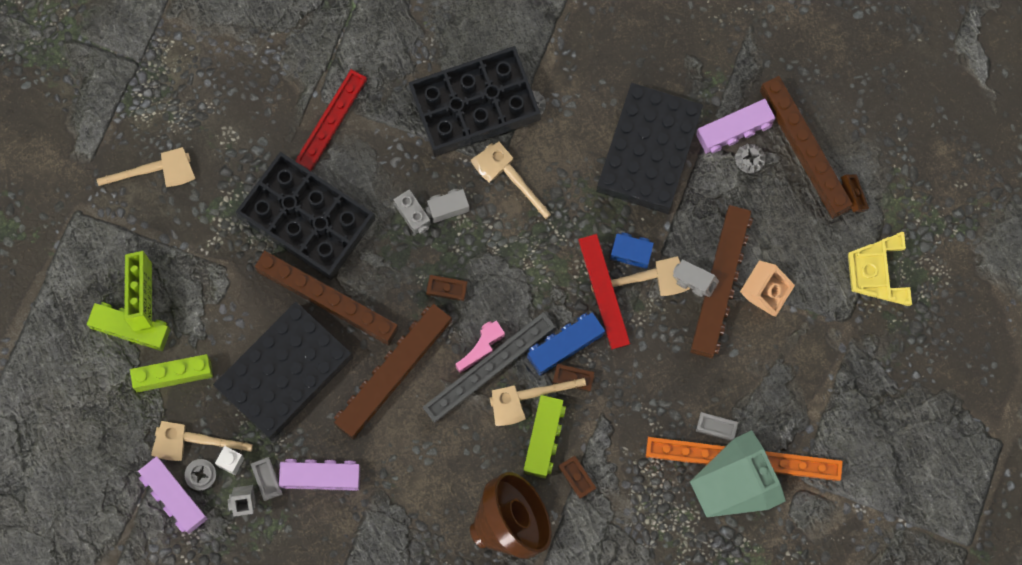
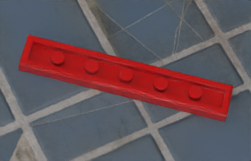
M350 69L295 160L297 163L312 172L365 85L367 77Z
M594 234L580 238L578 242L610 348L612 350L629 345V338L598 236Z

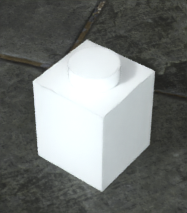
M224 446L215 464L219 468L236 475L245 458L242 454Z

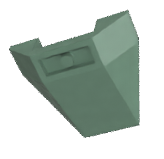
M752 430L734 438L689 481L706 517L769 510L786 502L775 471L764 448Z

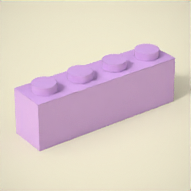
M763 99L698 128L696 136L706 154L709 152L716 153L722 149V146L727 144L729 146L734 145L740 138H749L760 129L765 131L771 128L775 116L766 99Z
M157 456L138 471L141 475L139 477L140 481L145 487L149 485L152 488V496L157 502L161 500L164 503V511L169 517L173 515L176 518L177 522L175 524L181 532L186 531L190 534L207 520V517Z
M286 459L285 462H280L279 486L284 489L359 490L360 465L356 464V461H344V464H336L334 460H325L324 463H317V460H305V463H297L295 459Z

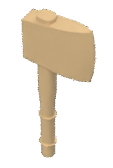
M500 142L496 144L491 143L485 148L486 150L471 159L475 169L489 183L504 171L545 219L551 216V213L545 208L546 206L540 202L521 176L510 165L513 162V157Z
M183 147L161 153L162 160L109 176L106 175L105 177L98 178L97 183L98 186L162 169L166 187L185 184L194 180L195 176L189 163L191 162L189 153H185Z
M678 256L656 261L655 269L611 280L612 286L617 287L657 278L660 296L675 295L690 289L689 287L684 289L677 285V281L673 277L674 268L677 264H680Z
M585 378L517 391L515 385L492 390L490 403L494 409L495 425H511L525 420L521 400L586 386Z
M161 421L160 427L156 428V439L151 456H157L164 460L182 461L185 442L220 447L226 446L252 452L253 444L186 432L185 425Z

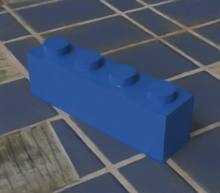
M593 312L589 315L587 313L577 318L578 322L573 325L571 323L565 325L561 329L562 332L557 335L551 334L545 339V343L540 346L536 344L529 349L530 352L527 358L539 376L604 336L605 330Z

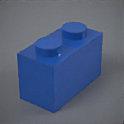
M617 233L610 260L647 269L654 243L650 242L647 238L640 237L637 239L628 233Z

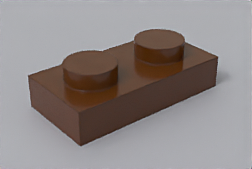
M846 174L840 177L842 187L853 204L851 207L852 211L864 212L868 210L869 207L857 174Z
M430 275L426 295L464 301L468 281Z
M557 364L552 384L585 378L586 386L577 387V389L590 392L595 372Z
M575 455L558 466L579 499H582L596 489Z

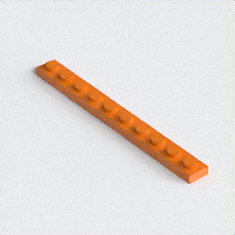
M648 437L646 457L707 465L726 446ZM765 451L777 474L841 481L843 463L841 460Z

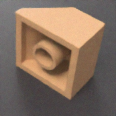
M759 260L740 292L749 302L776 317L795 285L775 264Z

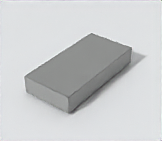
M701 412L696 432L732 441L735 438L739 422Z
M267 457L251 463L263 500L266 501L282 495L283 493L270 458Z

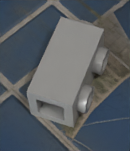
M453 189L443 196H432L427 201L428 207L425 208L427 216L432 218L433 223L469 212V204L463 189Z
M410 190L393 199L395 207L414 235L417 233L422 234L429 229L431 225L430 219Z
M683 259L680 264L676 265L673 271V277L676 279L677 285L684 289L687 287L693 289L692 292L700 297L705 295L710 298L719 283L714 274Z
M253 485L234 487L232 494H229V511L233 510V516L254 513L256 502Z

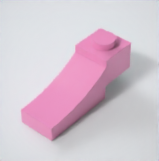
M497 320L493 323L489 321L481 327V337L476 346L467 356L456 363V369L460 374L491 354L493 350L490 346L505 337V333Z

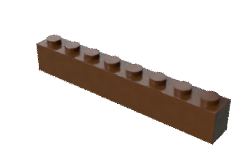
M780 76L763 83L760 93L766 99L776 121L831 218L833 219L849 211L853 205Z
M729 205L711 269V274L717 277L719 283L710 298L704 296L690 353L712 359L714 354L719 352L721 343L718 342L719 335L723 336L725 325L722 324L723 319L728 317L730 307L727 306L728 299L732 300L735 289L732 288L733 281L737 282L739 271L736 270L737 265L742 263L744 256L741 249L742 246L747 244L749 235H745L746 230L751 228L753 218L750 217V210Z
M265 250L254 266L259 274L388 346L399 330L396 323Z
M434 303L431 307L427 306L421 313L423 317L418 322H413L407 336L403 335L398 340L397 348L387 353L384 358L386 361L373 370L371 379L369 381L365 380L359 388L361 391L356 396L352 395L347 402L348 406L345 410L341 409L334 417L335 426L351 439H355L452 322V318Z

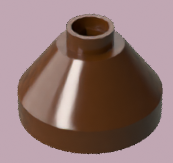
M505 472L486 484L474 523L470 526L471 537L480 548L488 547L489 549L522 559L532 558L545 551L551 542V523L543 501L527 480L513 472Z

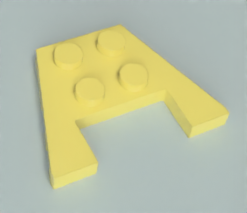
M904 232L897 233L892 237H887L879 242L848 253L852 292L906 306L912 305L910 287L890 288L886 251H902L906 249Z

